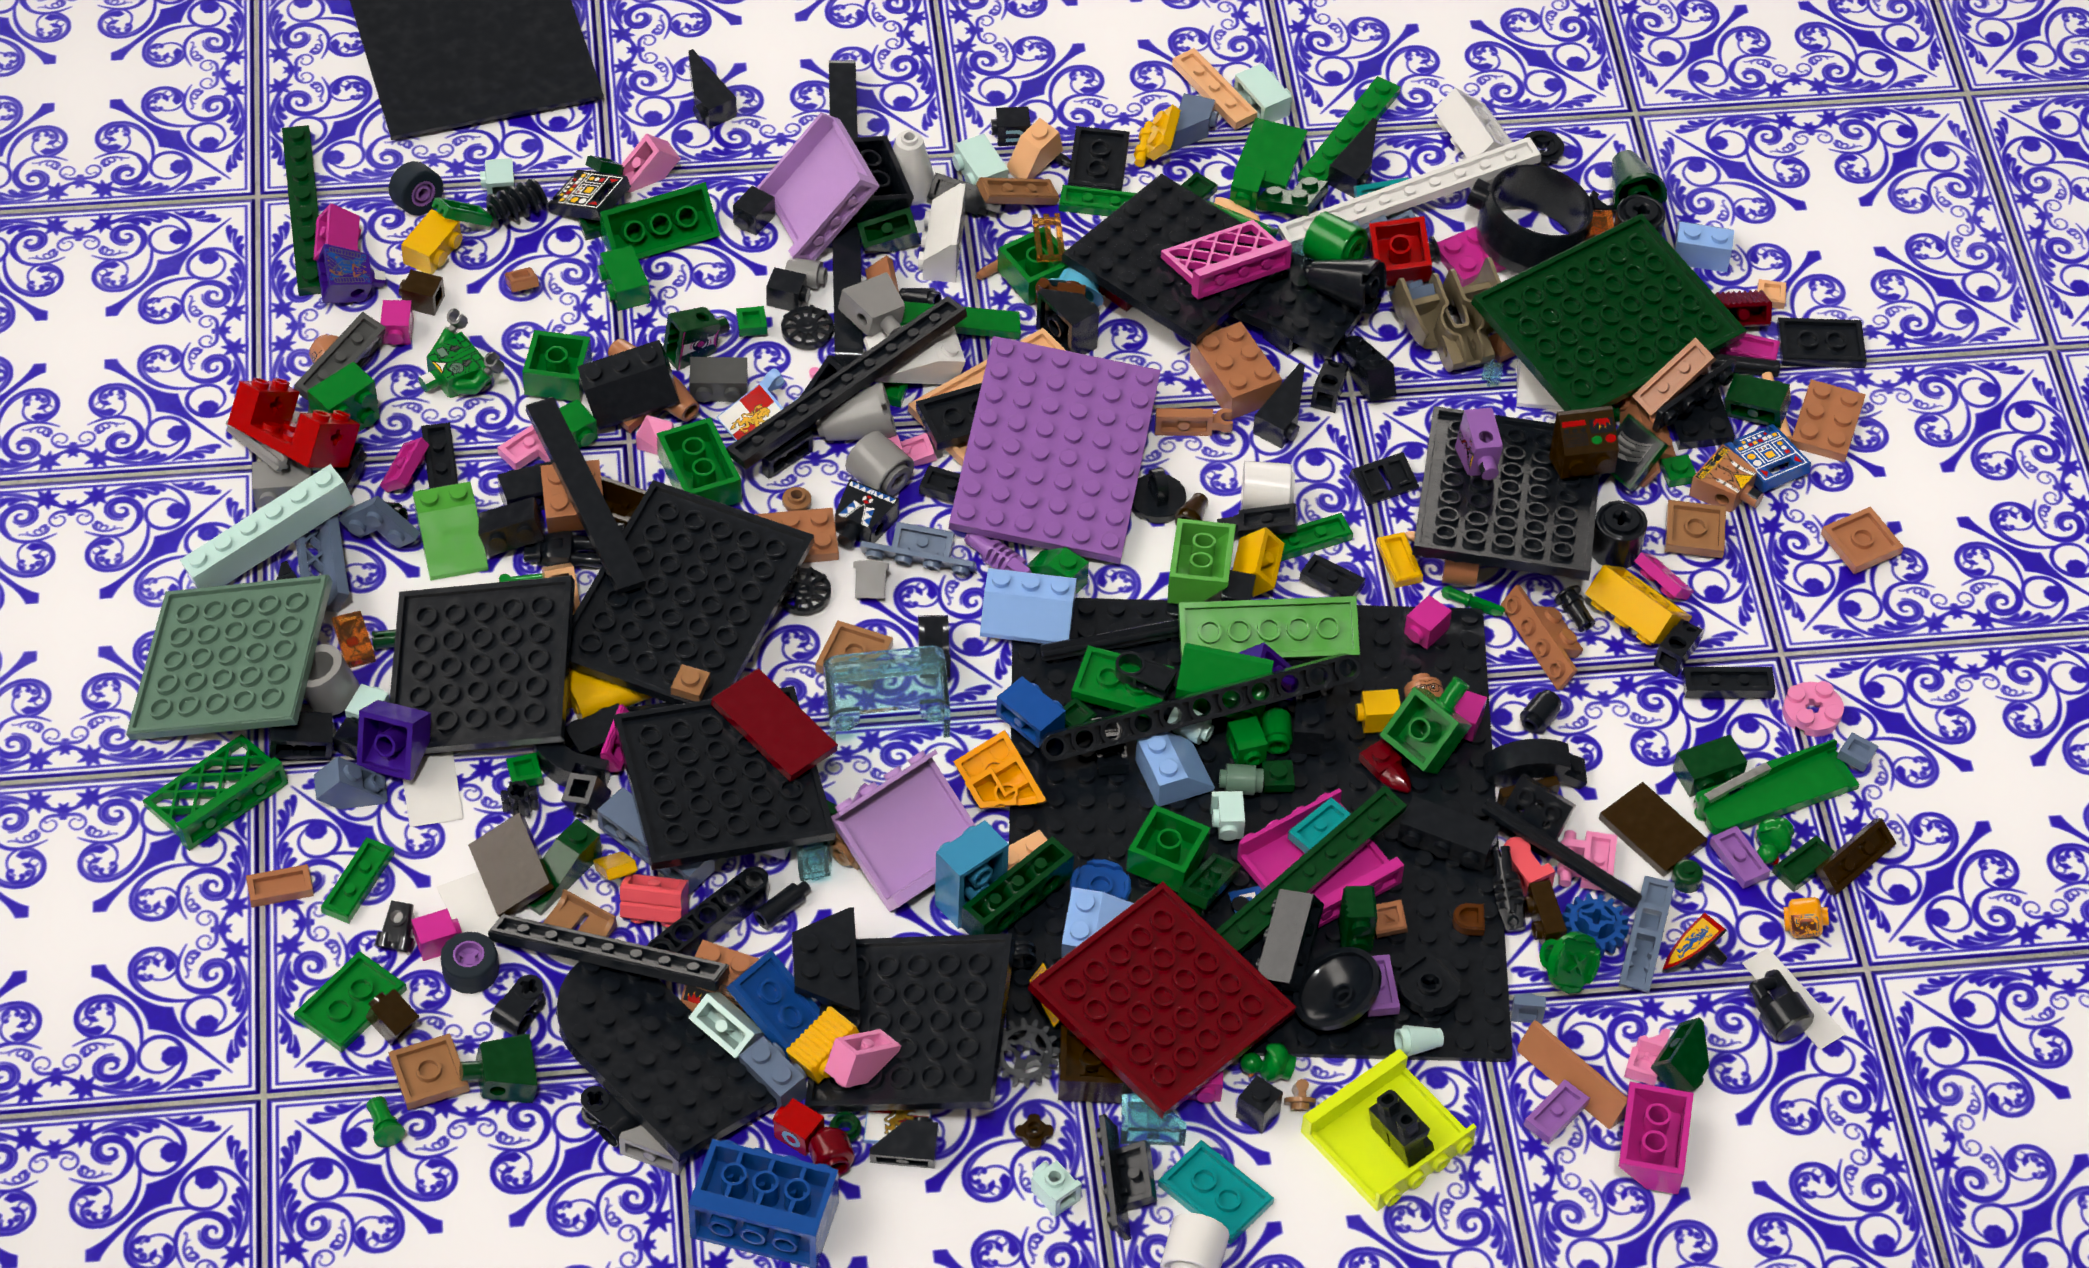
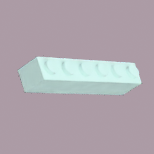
M329 464L181 558L180 562L197 588L226 585L355 502L345 482L332 465Z

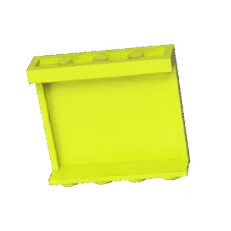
M1400 1048L1304 1114L1301 1126V1133L1376 1211H1379L1386 1205L1388 1207L1394 1205L1405 1191L1410 1188H1418L1429 1174L1434 1171L1440 1172L1457 1154L1464 1155L1474 1145L1477 1127L1473 1123L1468 1128H1465L1406 1068L1408 1056ZM1388 1090L1395 1091L1430 1128L1427 1137L1433 1142L1434 1151L1410 1168L1407 1167L1391 1149V1146L1389 1147L1371 1126L1369 1108L1376 1104L1377 1098Z

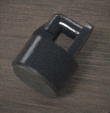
M1776 969L1767 971L1764 978L1750 983L1749 990L1753 995L1757 1009L1761 1013L1759 1019L1774 1041H1789L1810 1027L1814 1019L1813 1012L1800 993L1792 990L1780 971Z

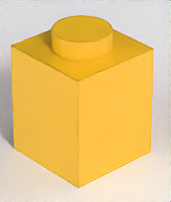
M1398 689L1362 691L1361 701L1355 705L1357 722H1362L1363 733L1383 731L1401 705Z

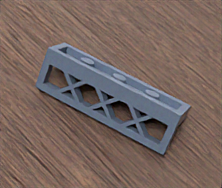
M338 514L317 526L315 532L311 533L309 531L295 540L300 577L315 576L309 571L311 565L321 575L329 574L333 582L326 611L338 613L349 596ZM307 543H310L318 550L316 556L306 548Z

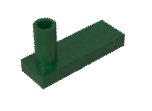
M1213 853L1180 887L1178 896L1186 901L1185 903L1201 917L1203 909L1206 910L1238 876L1241 864Z

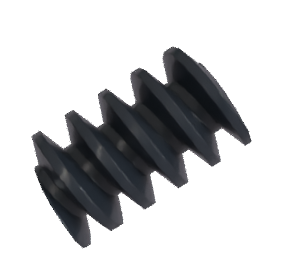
M533 178L528 179L526 184L520 182L516 185V188L509 186L506 192L499 190L496 196L489 194L486 197L487 212L492 216V225L496 229H499L500 219L507 226L509 225V216H512L517 222L519 221V212H522L524 217L527 218L529 217V208L535 214L539 213V204L545 210L549 208L545 192Z

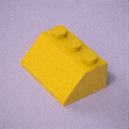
M1603 565L1585 592V595L1592 599V606L1604 613L1609 611L1615 616L1613 620L1626 629L1631 627L1638 632L1636 637L1650 646L1652 643L1661 644L1681 619L1689 622L1692 618L1690 614L1624 567Z

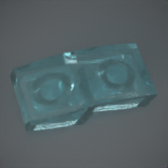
M830 841L797 846L800 881L819 880L831 876L832 856L829 849Z

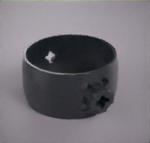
M1530 164L1512 166L1501 171L1491 184L1478 178L1466 202L1467 205L1480 210L1476 232L1483 250L1495 262L1516 273H1521L1588 240L1593 220V205L1590 197L1575 180L1549 167ZM1524 207L1539 211L1560 223L1569 234L1548 235L1531 231L1511 220L1501 208Z

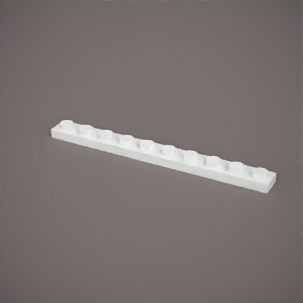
M1527 137L1313 212L1309 216H1302L1279 224L1278 231L1282 239L1289 241L1292 244V249L1303 246L1305 234L1310 224L1321 212L1327 211L1351 223L1358 220L1359 224L1363 225L1382 215L1389 216L1474 186L1478 178L1483 181L1494 179L1501 171L1509 167L1541 162V153L1531 138Z

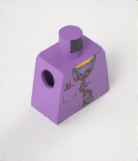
M1492 408L1464 410L1455 449L1466 473L1470 476L1481 475L1485 480H1492L1498 476L1499 471L1497 467L1503 449L1495 415Z

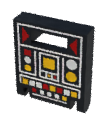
M577 170L555 194L553 200L548 202V210L556 215L600 221V211L613 208L631 188L627 176ZM609 188L606 195L600 201H597L602 193Z

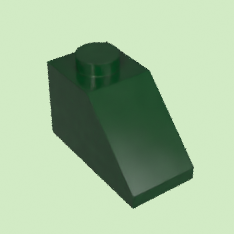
M910 207L857 224L865 251L897 252L921 244Z
M1698 1017L1679 1023L1652 1064L1651 1069L1670 1089L1694 1091L1703 1083V1076L1710 1066L1704 1021Z

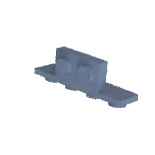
M897 522L892 546L861 541L860 543L862 553H866L865 556L870 559L883 560L884 556L894 558V562L902 565H911L912 562L922 563L923 567L929 570L939 571L940 567L952 569V573L961 576H968L969 572L977 574L978 569L974 561L950 557L955 533L951 531Z

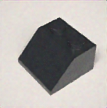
M1048 289L1039 290L1037 296L1036 329L1044 328L1067 351L1086 355L1097 348L1100 315L1097 305L1092 301L1090 302L1082 293Z

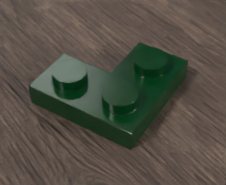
M1307 177L1302 178L1293 190H1285L1277 186L1267 187L1257 199V209L1309 216L1328 192V181Z

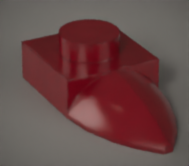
M1384 739L1379 740L1359 753V761L1380 782L1394 790L1406 793L1411 792L1410 778L1401 764L1402 757Z

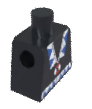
M850 479L835 513V529L839 533L838 543L847 549L852 548L856 541L875 543L899 519V499Z

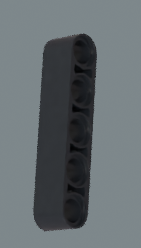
M757 866L743 870L652 939L647 946L694 957L702 940L714 943L768 900V873L763 868Z

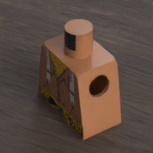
M1722 444L1693 476L1689 495L1710 505L1726 506L1727 512H1733L1742 501L1756 508L1762 501L1764 493L1754 488L1757 475L1756 469Z

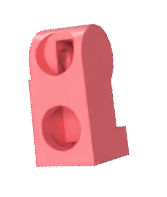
M1512 837L1505 842L1504 846H1510L1514 872L1520 875L1524 896H1527L1529 883L1550 880L1553 886L1556 871L1550 863L1541 866L1531 853L1529 842L1521 837Z

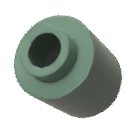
M1226 764L1225 770L1220 769L1219 788H1224V791H1243V795L1253 796L1255 793H1262L1263 768H1256V765Z

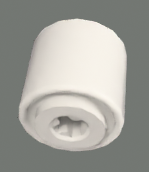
M1244 461L1241 510L1293 503L1295 473L1292 472L1291 464Z
M1181 1213L1175 1216L1171 1224L1160 1268H1221L1230 1236L1228 1229L1221 1222L1203 1214Z

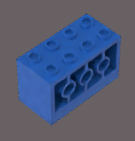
M712 1139L688 1204L690 1238L808 1268H817L839 1204L838 1170L823 1163L813 1164L801 1161L795 1156L773 1154L763 1148L752 1149L740 1146L730 1140L720 1141Z

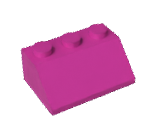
M1636 1082L1629 1083L1618 1167L1644 1188L1679 1194L1685 1171L1694 1093Z

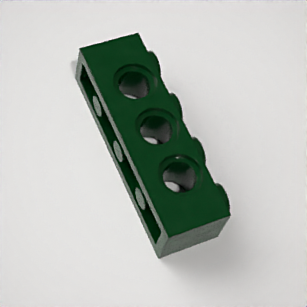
M1052 836L962 906L961 928L969 935L1000 934L1071 878L1074 854Z

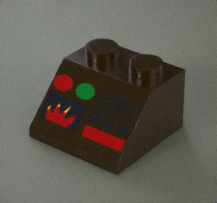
M1605 406L1557 412L1549 459L1559 477L1565 479L1614 473L1619 446L1613 408Z

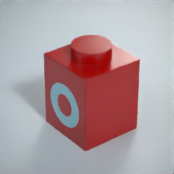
M792 1098L785 1107L781 1106L773 1117L774 1137L807 1156L809 1153V1141L818 1130L824 1128V1116Z

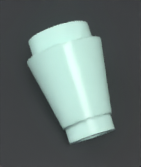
M1403 1025L1402 1028L1396 1029L1394 1033L1396 1050L1400 1048L1408 1057L1442 1047L1444 1043L1441 1028Z

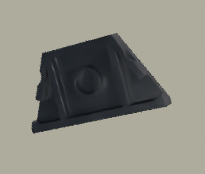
M849 907L792 932L794 993L807 998H815L827 1006L838 1005L850 1010L849 1015L859 1017L860 999L854 907Z

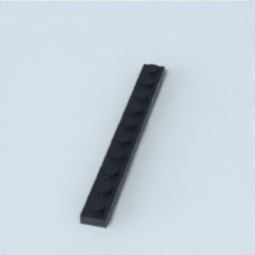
M949 296L945 297L728 446L726 449L730 457L745 470L965 319L967 317L966 308Z

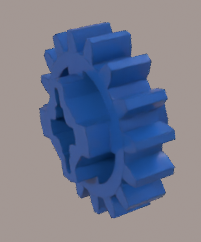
M1587 893L1584 901L1577 896L1574 899V904L1568 903L1565 912L1562 914L1567 933L1580 931L1593 937L1596 940V948L1600 949L1601 957L1604 956L1605 950L1614 954L1616 946L1622 947L1624 945V940L1627 938L1629 926H1627L1629 917L1622 915L1624 907L1618 906L1615 908L1613 906L1615 899L1613 898L1607 902L1603 901V894H1599L1597 899H1593L1591 894Z

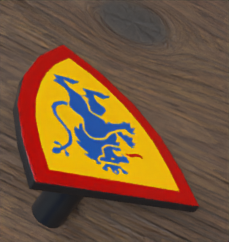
M1704 912L1676 942L1666 959L1663 971L1666 972L1678 968L1685 963L1693 970L1708 955L1717 965H1722L1727 960V956L1719 949L1715 942L1727 930Z

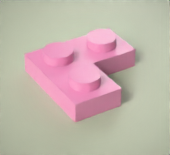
M533 425L497 447L498 455L514 470L521 469L537 457H540L545 463L550 462Z

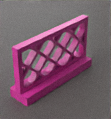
M1251 220L1161 250V258L1192 285L1191 294L1195 298L1201 299L1290 268L1292 244L1286 239L1278 242L1257 222ZM1252 231L1257 236L1246 235L1243 233ZM1222 240L1234 241V244L1224 243V242H1220V241H1222ZM1241 242L1254 245L1253 247L1238 245V243ZM1199 248H1207V249H1211V251L1209 252V251L1196 250V249H1199ZM1216 250H1220V251H1226V252H1231V253H1230V255H1228V254H1222V253H1215V251H1216ZM1175 256H1185L1188 259L1175 258ZM1192 258L1207 260V263L1193 261Z

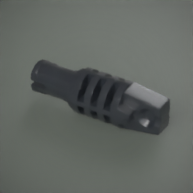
M1500 846L1501 851L1498 850V847L1491 849L1496 875L1493 877V887L1497 908L1504 927L1508 933H1513L1526 929L1525 901L1520 875L1514 872L1510 846Z

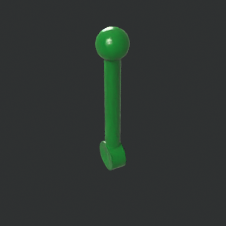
M540 573L510 577L508 574H502L499 577V582L543 578V575Z

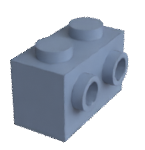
M762 1036L739 1055L740 1063L746 1067V1070L759 1083L765 1085L767 1091L776 1099L777 1109L781 1106L785 1107L792 1098L800 1102L806 1097V1073L797 1063L792 1065L786 1059L783 1049L777 1043L771 1044Z

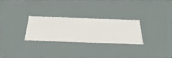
M1769 948L1742 962L1756 980L1764 978L1767 971L1773 969L1780 971L1792 990L1800 993L1814 1014L1812 1024L1804 1033L1820 1050L1846 1034Z

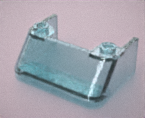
M921 646L832 656L824 662V714L827 734L835 742L836 731H849L853 729L860 721V714L914 708L920 709V715L925 720L931 722L941 721L944 738L950 737V701L946 661L942 648L938 646Z

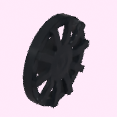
M814 305L796 306L783 316L781 333L785 341L796 348L815 349L825 345L832 338L834 323L825 309L822 310L814 307ZM822 317L825 319V321L818 322ZM790 320V321H792V322H794V323H796V324H787V323H788V321ZM829 325V330L823 329L820 326ZM788 329H796L790 335L786 331ZM819 332L825 334L821 339L817 336ZM798 335V337L801 338V341H797L793 338ZM806 340H815L814 342H806Z
M812 567L800 568L795 576L797 581L793 580L792 587H789L787 591L792 593L785 596L780 605L790 613L809 615L822 610L828 604L831 598V585L825 574L814 570ZM800 575H806L805 579H802ZM811 576L815 577L814 580L809 581ZM819 582H822L825 586H815V585H816L817 583H819ZM826 591V595L823 597L822 595L815 592ZM793 598L795 601L794 606L787 603V601ZM814 598L820 600L818 604L813 606L812 601ZM808 604V608H802L799 605Z

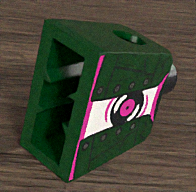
M706 307L668 314L663 348L669 362L679 371L690 366V357H708L714 354L717 350L719 335L730 330L729 322L724 316L715 318Z

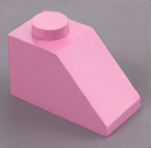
M646 133L621 164L624 167L622 175L627 176L631 185L627 192H633L665 179L681 158L668 141Z
M881 1029L835 1038L824 1071L834 1078L838 1085L845 1088L866 1084L900 1051L901 1045Z

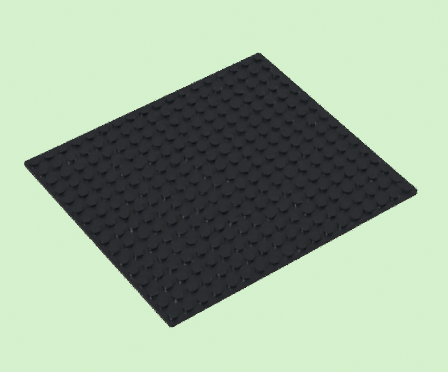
M1075 598L1070 639L1178 619V604L1167 603V600ZM1357 605L1360 655L1357 658L1362 664V672L1352 682L1327 688L1322 755L1291 753L1292 744L1289 750L1282 754H1272L1267 751L1266 761L1292 760L1295 781L1294 792L1264 793L1262 791V793H1255L1254 796L1243 795L1245 813L1244 836L1262 830L1271 821L1280 820L1290 815L1297 807H1305L1316 801L1320 795L1331 793L1338 788L1342 791L1340 802L1351 814L1380 790L1385 784L1380 782L1359 761V753L1383 738L1379 736L1381 732L1363 733L1362 722H1357L1355 705L1360 703L1362 691L1398 689L1400 704H1402L1405 700V685L1412 681L1414 675L1419 673H1428L1430 677L1439 679L1442 682L1443 691L1449 685L1453 676L1460 678L1470 686L1467 691L1487 697L1484 716L1473 741L1462 739L1437 774L1422 771L1389 744L1402 757L1401 764L1410 778L1411 792L1406 793L1388 788L1407 807L1414 795L1494 825L1496 821L1481 811L1483 804L1488 798L1496 801L1495 784L1486 781L1483 756L1492 750L1483 611L1478 608H1449L1452 610L1449 629L1426 649L1420 644L1411 641L1404 634L1406 617L1415 607ZM1180 637L1109 650L1120 654L1129 651L1136 652L1158 663L1174 667L1177 670L1175 675L1177 679L1166 695L1165 701L1175 698L1181 666ZM1012 640V684L1023 676L1030 683L1037 684L1045 695L1052 700L1058 701L1062 706L1072 700L1071 691L1084 655L1044 662L1040 656V646L1042 643ZM1322 658L1285 659V661L1291 666H1296ZM1345 659L1340 663L1339 671L1343 676L1349 675L1352 672L1353 664L1349 659ZM1320 667L1314 668L1310 673L1311 681L1317 684L1323 680V670ZM1285 699L1268 704L1266 711L1270 708L1279 707L1291 714L1293 734L1295 700ZM1081 701L1097 714V718L1123 712ZM1175 706L1168 707L1165 710L1164 719L1166 722ZM1137 716L1134 722L1135 728L1138 731L1145 730L1149 726V718ZM1228 717L1212 719L1211 724L1214 725V731L1207 742L1202 741L1199 745L1193 743L1215 787L1214 791L1160 806L1211 828L1209 847L1198 868L1213 853L1240 864L1237 860V853L1241 839L1231 841L1219 839L1218 827H1212V814H1210L1212 792L1224 791V788H1219L1220 769L1225 770L1226 764H1235L1226 742L1228 722L1237 719ZM1011 727V740L1047 802L1010 806L1009 845L1040 830L1047 839L1053 836L1074 854L1073 872L1079 866L1082 867L1086 865L1087 861L1093 859H1106L1119 864L1131 879L1129 902L1135 903L1158 885L1157 883L1126 871L1128 849L1154 804L1156 805L1135 761L1137 740L1125 743L1129 760V773L1099 776L1095 751L1059 761H1052L1041 754L1039 748ZM1084 730L1076 737V743L1080 747L1088 745L1091 740V735L1087 730ZM1058 738L1051 739L1046 745L1047 752L1051 755L1057 754L1062 747L1061 741ZM1261 763L1256 768H1261ZM1404 813L1372 839L1389 861L1398 857L1404 864L1402 883L1376 896L1375 899L1376 904L1401 900L1408 932L1377 938L1375 930L1372 951L1368 953L1371 956L1390 955L1396 989L1401 969L1411 959L1427 956L1426 959L1437 960V957L1447 960L1457 969L1461 979L1460 996L1453 1008L1432 1018H1423L1418 1012L1408 1008L1398 994L1399 1014L1368 1017L1366 1012L1355 1022L1334 1030L1311 1028L1299 1018L1295 1011L1292 1016L1242 1056L1250 1052L1256 1053L1259 1056H1265L1268 1044L1281 1043L1287 1048L1288 1054L1296 1057L1385 1059L1396 1051L1394 1044L1395 1030L1402 1028L1403 1025L1441 1028L1444 1043L1442 1047L1409 1056L1408 1060L1509 1062L1512 1059L1513 1051L1505 931L1497 908L1493 887V877L1496 875L1492 855L1484 872L1476 869L1466 868L1452 860L1439 858L1433 853L1417 847L1407 846L1405 843L1397 840L1400 822ZM1497 838V843H1496L1495 848L1498 847V850H1499V841H1498V838ZM1242 865L1238 876L1206 910L1203 909L1201 918L1215 931L1235 914L1234 910L1239 911L1249 902L1243 896L1235 897L1231 902L1228 892L1258 886ZM1070 879L1011 924L1007 934L1012 933L1016 941L1026 940L1034 943L1037 961L1034 966L1026 969L1012 967L1006 1008V1031H1009V1021L1011 1020L1016 1026H1020L1022 1018L1026 1019L1027 1025H1032L1036 1019L1038 1020L1039 1029L1045 1026L1050 1027L1047 1036L1057 1037V1042L1052 1045V1047L1059 1048L1061 1028L1057 1030L1051 1028L1036 997L1028 990V981L1045 958L1050 957L1054 964L1061 959L1062 939L1070 901ZM1464 903L1484 904V936L1464 935L1454 928L1452 918L1456 907ZM1339 917L1318 928L1309 964L1322 954L1341 948ZM1264 934L1241 953L1254 967L1258 958L1262 955ZM1426 981L1423 982L1424 988L1428 990L1435 988L1436 984L1434 982L1428 984ZM1279 990L1293 1003V992ZM1026 1033L1015 1035L1011 1039L1016 1041L1024 1037ZM1037 1037L1036 1043L1039 1049L1046 1051L1045 1045ZM1024 1047L1023 1051H1030V1049L1028 1047Z

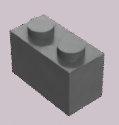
M690 357V394L697 402H736L748 392L747 357Z

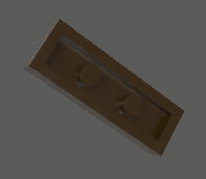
M1877 818L1872 820L1815 870L1830 895L1838 894L1897 843L1884 820Z

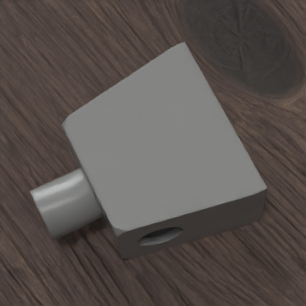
M886 272L842 289L838 309L866 335L872 336L884 331L890 336L902 327L900 323L902 322L905 303L889 274Z

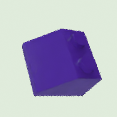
M376 700L360 709L357 765L377 773L412 780L430 742L431 712L381 700Z

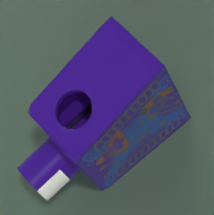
M329 244L323 245L316 262L323 303L363 302L367 299L372 287H384L386 280L385 271L371 270L369 256L366 253Z

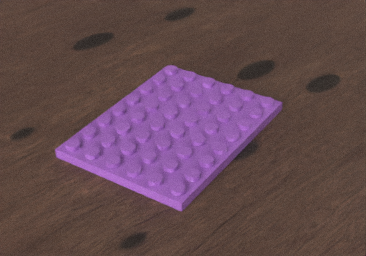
M993 336L948 529L1049 550L1066 547L1079 556L1120 564L1161 370Z

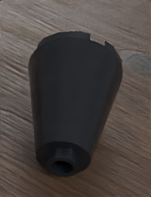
M1376 258L1314 260L1312 264L1308 265L1305 279L1311 288L1361 313L1372 314L1381 302L1382 298H1377L1379 289L1385 290L1387 273L1385 263L1380 262L1381 260Z

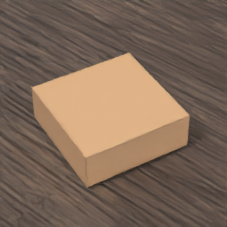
M1759 279L1757 291L1759 292L1762 289L1772 302V308L1784 309L1786 282Z

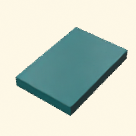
M1202 1140L1158 1180V1186L1188 1211L1203 1214L1221 1222L1229 1231L1228 1243L1230 1245L1274 1203L1273 1196Z

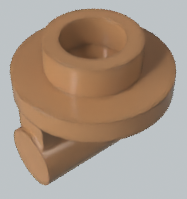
M1298 1080L1291 1089L1294 1097L1284 1098V1104L1290 1105L1291 1111H1309L1310 1106L1316 1104V1098L1306 1097V1091L1309 1088L1307 1080Z

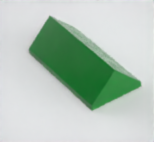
M706 182L600 211L601 238L607 251L632 245L638 259L720 236Z

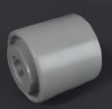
M873 431L860 439L852 448L847 457L845 467L846 471L861 484L894 496L909 481L913 473L914 461L883 433Z
M317 645L304 698L313 711L337 715L345 711L360 684L339 649L332 645Z

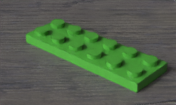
M1356 596L1178 603L1181 661L1185 643L1238 653L1265 642L1284 660L1326 658L1342 653L1356 657L1360 655Z

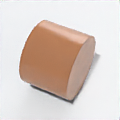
M1444 560L1442 583L1476 587L1479 564Z

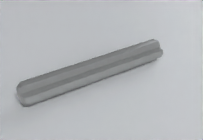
M228 420L225 424L228 426L226 431L275 471L280 472L282 469L286 470L288 468V458L285 455L228 425Z

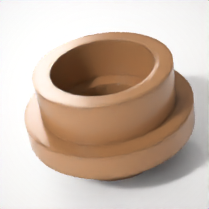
M792 487L784 492L782 503L787 511L807 510L811 504V494L802 487Z

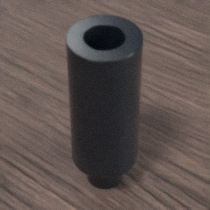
M802 881L798 885L795 883L788 885L753 912L758 924L766 930L806 901L805 895L811 891L810 885L806 881Z

